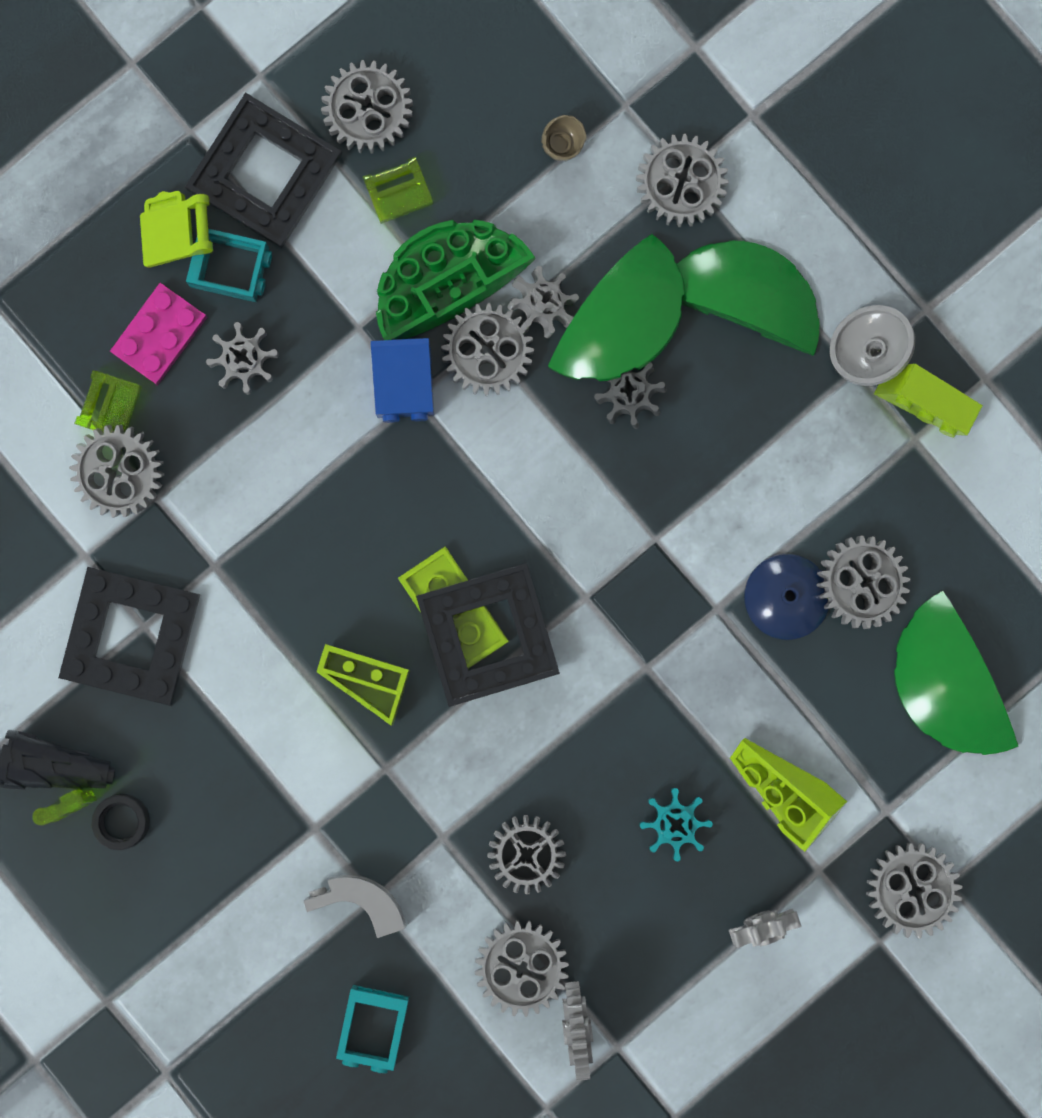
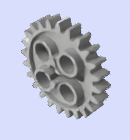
M361 60L360 68L356 69L353 63H350V72L348 73L340 68V79L331 76L334 87L325 86V90L330 96H322L321 98L324 104L329 105L321 108L323 115H328L324 119L325 126L333 125L329 129L330 135L333 136L339 133L337 142L341 144L347 140L348 150H351L356 144L359 153H362L364 146H368L372 154L375 145H378L382 151H385L384 142L386 141L394 146L393 136L396 135L403 138V132L400 128L410 127L409 122L404 118L413 117L412 111L407 109L413 106V100L406 98L411 92L410 88H403L405 79L396 80L398 75L396 70L388 74L387 64H384L380 70L377 69L376 61L374 60L370 68L366 67L364 60ZM358 84H365L367 86V90L359 94L353 91L354 87ZM384 95L393 97V101L388 105L379 103V99ZM345 96H349V97H351L354 101H352V100H345L344 97H345ZM369 103H372L373 109L367 108L366 111H363L362 105L367 106ZM346 109L356 111L354 117L350 119H345L341 115ZM380 113L389 114L390 117H383ZM373 120L382 123L381 127L377 130H370L367 128V125Z
M686 134L683 135L681 141H677L676 136L672 135L669 144L662 138L660 140V149L652 145L650 148L652 155L646 153L643 155V160L647 164H639L638 170L644 174L637 175L636 181L644 184L637 187V193H645L641 198V204L650 202L647 209L648 213L654 210L658 211L657 221L664 215L667 217L666 225H669L673 219H676L678 227H681L683 220H687L691 227L695 217L703 223L705 219L704 212L712 217L714 214L712 206L720 208L722 202L717 197L725 198L727 192L721 187H726L729 183V180L721 177L727 174L728 169L719 168L724 158H714L717 152L716 148L711 151L706 150L708 141H705L700 146L698 145V136H695L692 142H688ZM689 157L692 161L678 203L674 204L673 198L685 161ZM675 158L680 162V166L678 168H670L666 164V160ZM698 166L703 167L707 171V175L698 177L693 173L692 169ZM661 184H666L671 188L672 192L668 195H662L658 192L657 187ZM694 193L699 201L690 204L686 202L684 195Z
M488 303L486 310L482 311L479 304H476L475 313H471L468 308H465L466 317L464 319L459 315L455 316L458 323L457 326L448 324L452 335H443V339L449 342V344L441 346V349L449 353V355L444 356L442 359L444 363H452L446 369L447 373L456 372L453 378L455 383L462 379L464 380L463 390L472 385L474 395L477 394L480 388L484 389L485 396H488L490 389H494L495 393L499 395L501 386H504L509 392L511 390L510 381L519 385L520 380L517 375H527L528 372L523 365H532V360L526 357V355L533 354L534 349L526 347V345L533 342V338L529 336L524 337L529 328L526 331H522L519 327L522 317L520 316L514 320L511 319L513 310L503 314L502 305H499L496 311H492L491 304ZM489 323L495 326L496 332L492 336H485L480 331L481 327ZM471 331L478 335L485 346L493 345V354L506 365L504 369L497 364L496 360L488 352L484 355L482 354V345L469 334ZM464 343H471L476 348L475 352L468 356L463 355L459 350ZM505 344H511L515 347L516 352L514 355L506 357L500 353V348ZM485 363L492 364L495 367V372L490 376H483L479 372L481 365Z
M122 424L116 425L115 431H113L111 425L104 426V433L97 428L93 430L94 437L89 434L85 435L84 440L87 445L83 443L77 444L76 447L81 451V454L75 453L71 456L78 463L69 466V469L77 471V475L70 478V481L79 482L80 484L74 489V492H84V496L80 501L84 502L90 499L92 501L90 510L100 506V515H104L110 510L112 518L118 516L119 510L123 517H127L130 514V509L135 514L140 512L139 504L144 508L148 507L150 503L146 497L150 499L157 497V494L152 489L162 487V484L156 481V478L164 476L163 472L157 471V467L164 464V462L154 458L160 451H151L149 449L153 440L144 443L142 441L144 432L134 436V427H129L124 432ZM105 445L113 450L112 460H108L103 456L102 449ZM122 447H125V448H126L125 455L123 456L122 459H120V458H121V454H122V450H121V449H122ZM131 455L139 458L141 463L139 470L130 466L129 458ZM119 464L118 471L122 472V475L115 478L116 471L112 470V467ZM95 472L103 475L105 480L103 487L98 486L94 482ZM113 482L112 495H109L108 489ZM122 482L128 483L131 486L132 493L130 496H126L121 492Z
M864 536L856 537V542L851 537L845 539V545L843 543L835 544L837 552L833 550L827 552L831 560L821 561L826 571L817 572V575L824 578V582L818 583L817 587L825 588V592L819 598H828L829 602L824 608L835 609L832 613V618L842 615L841 624L845 625L851 621L852 628H859L861 623L863 629H870L871 623L875 627L882 626V620L885 622L892 621L890 613H900L896 606L897 604H906L901 594L910 592V590L903 587V583L910 581V578L902 577V573L908 567H899L898 563L903 557L892 556L895 547L885 550V540L879 541L876 544L874 536L868 537L866 542ZM865 555L871 560V568L869 570L863 566V557ZM849 561L853 562V567L849 565ZM842 571L846 572L849 577V582L846 586L840 581V573ZM865 577L867 582L864 583V587H861L860 583H862ZM881 579L887 585V590L884 594L878 588V583ZM858 595L864 599V607L862 609H859L855 603ZM874 597L878 600L877 604L874 603Z
M907 843L906 851L901 846L896 845L895 855L886 850V861L876 859L880 865L879 870L870 869L876 875V878L867 880L868 884L874 886V890L866 892V895L875 897V900L869 904V907L879 908L874 915L875 918L886 917L882 925L887 928L893 924L892 932L898 934L903 928V934L906 938L910 937L912 930L917 938L922 937V930H925L928 935L933 936L932 927L935 926L941 931L944 930L941 921L944 919L952 922L951 917L948 915L949 911H959L953 906V901H962L961 897L955 895V891L962 889V886L955 884L953 881L960 875L949 872L954 866L952 862L943 864L946 858L945 854L941 853L935 857L936 848L930 847L925 853V845L922 843L918 844L916 851L912 843ZM922 864H926L929 868V873L926 878L919 879L916 874L917 868ZM904 866L909 868L912 883L920 887L916 891V895L925 911L923 915L919 912L916 897L908 893L912 890V885L905 874ZM894 874H900L902 878V883L897 889H891L889 886V880ZM936 891L939 895V901L935 906L929 907L927 896L931 892ZM909 901L912 905L911 913L907 916H901L899 912L901 904Z
M516 920L515 928L513 929L510 928L507 922L504 923L505 932L503 933L496 928L493 929L496 938L492 939L486 936L485 941L489 945L488 948L479 946L478 949L484 957L475 959V963L482 965V968L475 970V975L483 976V979L477 982V986L487 987L483 997L493 996L491 1001L492 1007L498 1002L502 1003V1013L508 1007H511L513 1016H516L518 1009H522L524 1016L527 1017L529 1008H533L536 1014H539L540 1004L550 1008L548 998L551 997L558 1000L559 996L555 990L565 989V985L559 980L568 978V973L561 971V968L569 966L568 961L560 960L566 954V950L556 949L561 943L560 939L551 942L550 938L553 932L549 930L542 934V924H539L535 930L531 929L530 920L526 923L525 928H521L519 920ZM516 941L522 945L523 950L519 955L512 956L507 952L506 947L510 942ZM542 953L548 956L549 963L544 968H538L533 964V958L537 954ZM503 956L517 965L524 961L528 970L542 974L546 978L545 980H540L526 971L519 975L515 966L499 961L498 957ZM500 968L507 969L511 974L510 979L503 983L498 982L494 977V973ZM529 980L537 985V990L530 995L523 993L521 990L522 983Z
M579 981L565 983L567 998L562 999L565 1020H562L565 1045H568L570 1066L575 1065L576 1081L590 1079L589 1063H593L591 1019L587 1015L585 996L581 997Z

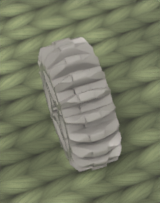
M524 815V824L520 825L517 817H513L514 827L510 828L506 822L502 823V827L506 831L504 835L497 830L494 832V835L500 839L499 843L496 841L489 842V846L497 848V852H488L487 854L488 858H497V862L491 863L489 867L491 870L500 868L501 871L497 872L494 877L496 880L501 879L503 876L506 877L503 887L507 888L512 881L515 883L513 892L518 893L520 885H525V894H530L529 885L535 884V890L539 893L541 892L539 884L541 881L547 887H550L552 884L547 877L551 875L556 879L559 878L560 875L553 870L554 867L564 868V863L557 861V857H565L566 852L556 850V847L564 845V841L562 839L553 840L559 834L557 829L550 833L547 832L551 825L550 822L546 821L542 828L539 827L540 817L538 816L534 818L533 824H528L529 817ZM520 831H533L543 837L533 843H525L516 833ZM510 839L517 852L514 858L505 865L502 851L506 841ZM517 843L522 848L527 847V850L529 847L534 849L532 858L536 866L531 861L526 862V859L525 861L519 860L522 853ZM549 844L551 858L548 866L543 870L537 860V855L544 846ZM527 866L537 876L522 878L511 872L518 867Z

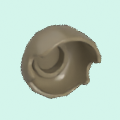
M562 115L554 118L547 124L542 134L541 143L548 156L554 160L566 162L575 158L581 152L587 135L583 124L577 118Z

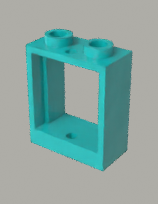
M208 229L209 241L212 243L258 253L249 291L205 281L204 277L210 253L192 256L186 279L187 284L191 288L257 302L258 295L262 296L265 289L266 279L262 278L264 269L270 267L272 252L269 251L268 244L264 241Z
M353 985L350 990L336 1059L342 1060V1064L349 1067H359V1064L371 1066L370 1070L378 1073H388V1070L394 1071L410 996ZM356 1002L398 1011L389 1059L346 1050Z

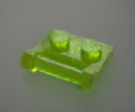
M416 157L407 159V163L371 176V174L362 176L381 224L433 204ZM410 173L414 176L412 180L377 192L376 186Z
M92 370L90 376L92 382L81 414L76 417L74 424L89 430L99 428L103 433L104 426L111 425L113 431H115L116 425L122 424L123 430L126 432L141 386ZM107 384L109 388L97 422L92 421L91 417L102 386Z
M73 790L59 798L60 804L36 809L32 818L37 825L56 822L97 801L92 790L86 792Z

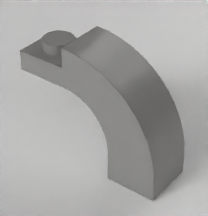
M357 875L331 877L328 880L329 891L326 890V887L312 890L309 892L310 897L304 900L307 912L341 901L352 902L361 906L370 916L377 938L403 930L407 926L401 908L392 894L379 883L366 877Z

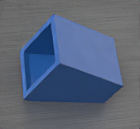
M429 338L371 341L375 412L377 418H382L385 423L399 422L400 417H411V421H426L428 416H434L432 358Z

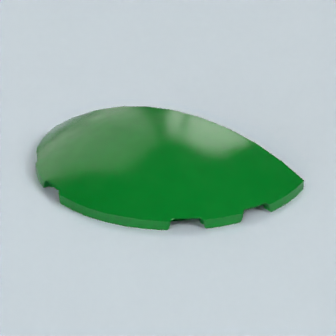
M450 220L421 230L399 247L393 254L394 260L387 272H383L377 289L379 299L376 316L383 339H408L431 330L455 318L456 315H461L465 312V308H473L476 304L481 303L508 284L536 259L524 242L513 233L509 235L497 229L494 224L485 221L473 220L472 223H456L454 220Z
M653 234L649 235L627 252L602 278L584 301L563 334L549 362L548 367L576 380H580V378H596L598 381H608L620 378L622 373L633 368H643L664 350L679 326L682 317V296H685L682 274L679 272L674 260L675 258L661 240Z
M732 240L700 247L690 252L679 263H676L684 282L685 296H682V305L707 315L711 313L757 331L763 337L814 356L820 330L816 299L807 280L804 279L796 269V266L786 257L757 243Z
M943 591L939 592L924 602L914 612L913 618L907 627L902 630L897 643L894 677L898 696L905 711L924 734L930 735L933 739L940 742L942 746L951 750L988 755L1019 747L1003 701L978 648Z

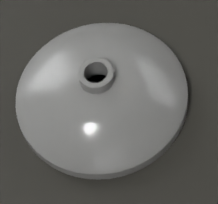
M883 305L863 307L849 314L837 326L830 342V358L837 372L845 380L862 386L882 384L896 377L910 362L915 349V333L909 320L900 311ZM881 351L878 356H873L875 352Z

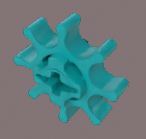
M672 788V801L667 806L658 805L654 798L648 799V803L656 808L657 817L652 822L641 821L639 826L641 829L650 827L657 831L658 837L656 842L649 846L651 852H656L661 844L669 843L674 849L673 859L678 862L681 860L679 849L684 843H692L698 851H703L704 846L695 840V831L702 826L710 828L713 826V823L710 820L698 821L694 817V809L702 803L700 797H695L692 804L683 806L678 802L679 790ZM671 809H680V811L671 812ZM667 814L675 820L681 817L680 825L685 830V834L677 829L669 830L672 825L666 818ZM661 820H663V829H662V830H661V828H660V822H661ZM689 820H691V828H690V829H689V826H688V821H689ZM673 837H681L679 840H671Z

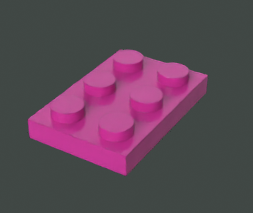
M159 283L110 352L158 386L207 319V316Z

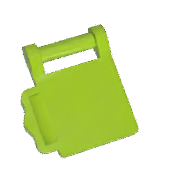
M162 191L156 197L145 201V212L140 215L143 264L145 267L151 268L187 257L213 252V243L209 241L207 206L210 205L208 195L196 194L185 200V195L180 191L171 193ZM190 209H195L198 242L194 244Z

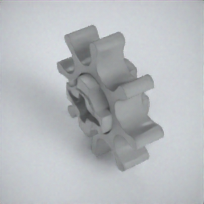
M537 266L531 273L534 279L533 284L525 282L521 276L514 280L512 287L522 293L523 299L514 298L507 307L509 310L521 309L526 313L527 320L521 325L522 331H526L532 322H538L544 328V337L549 338L555 332L552 324L553 320L561 322L564 327L568 328L574 317L565 312L564 305H574L579 296L577 294L569 296L561 292L560 284L566 278L565 274L560 273L554 282H548L542 275V267Z
M236 322L234 324L236 336L232 341L225 342L218 335L213 336L214 342L223 347V353L217 359H207L206 363L210 368L218 365L225 367L226 374L219 381V385L223 389L227 388L232 379L239 378L243 381L244 393L249 395L252 392L249 382L253 376L261 375L267 382H272L273 377L269 373L264 372L262 367L266 359L278 358L279 353L275 349L268 352L260 349V342L267 335L263 328L258 330L255 337L248 339L242 335V325ZM233 352L243 356L246 355L252 365L243 361L240 362Z
M793 909L779 914L777 910H767L744 919L743 926L729 929V933L736 948L752 943L753 947H761L784 939L785 935H787L786 931L802 926L797 911L794 912Z

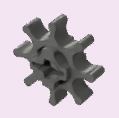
M651 362L641 372L635 373L630 370L622 373L620 378L608 380L607 382L611 383L610 390L604 394H595L594 398L598 404L605 402L614 404L613 410L607 415L610 424H614L619 415L629 414L632 427L638 429L637 416L641 411L650 410L655 416L661 414L659 407L651 404L650 399L656 393H665L667 388L664 382L658 384L647 382L649 375L655 371ZM630 384L634 389V391L632 392V402H630L629 398L627 397V395H629Z

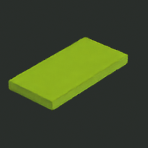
M446 546L398 577L419 611L417 595L468 581ZM486 606L452 616L468 669L509 642Z

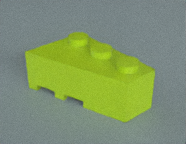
M908 364L896 377L878 384L874 395L915 415L925 423L933 424L940 428L939 431L942 434L952 438L956 435L968 436L983 406L917 364Z
M325 644L317 673L393 726L410 670Z

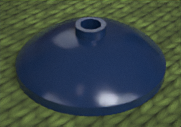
M793 554L776 555L761 562L750 574L744 590L745 608L752 623L766 635L781 640L798 639L817 629L827 615L828 609H825L824 606L829 602L828 598H819L825 592V588L817 587L818 583L824 582V578L817 575V572H821V570L810 560ZM787 591L794 593L795 598L793 601L786 600L785 593Z

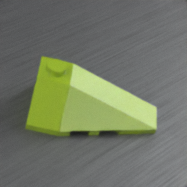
M746 738L740 742L730 757V760L748 785L756 788L764 800L761 803L765 809H771L779 820L777 826L782 833L804 852L808 850L848 802L826 782Z

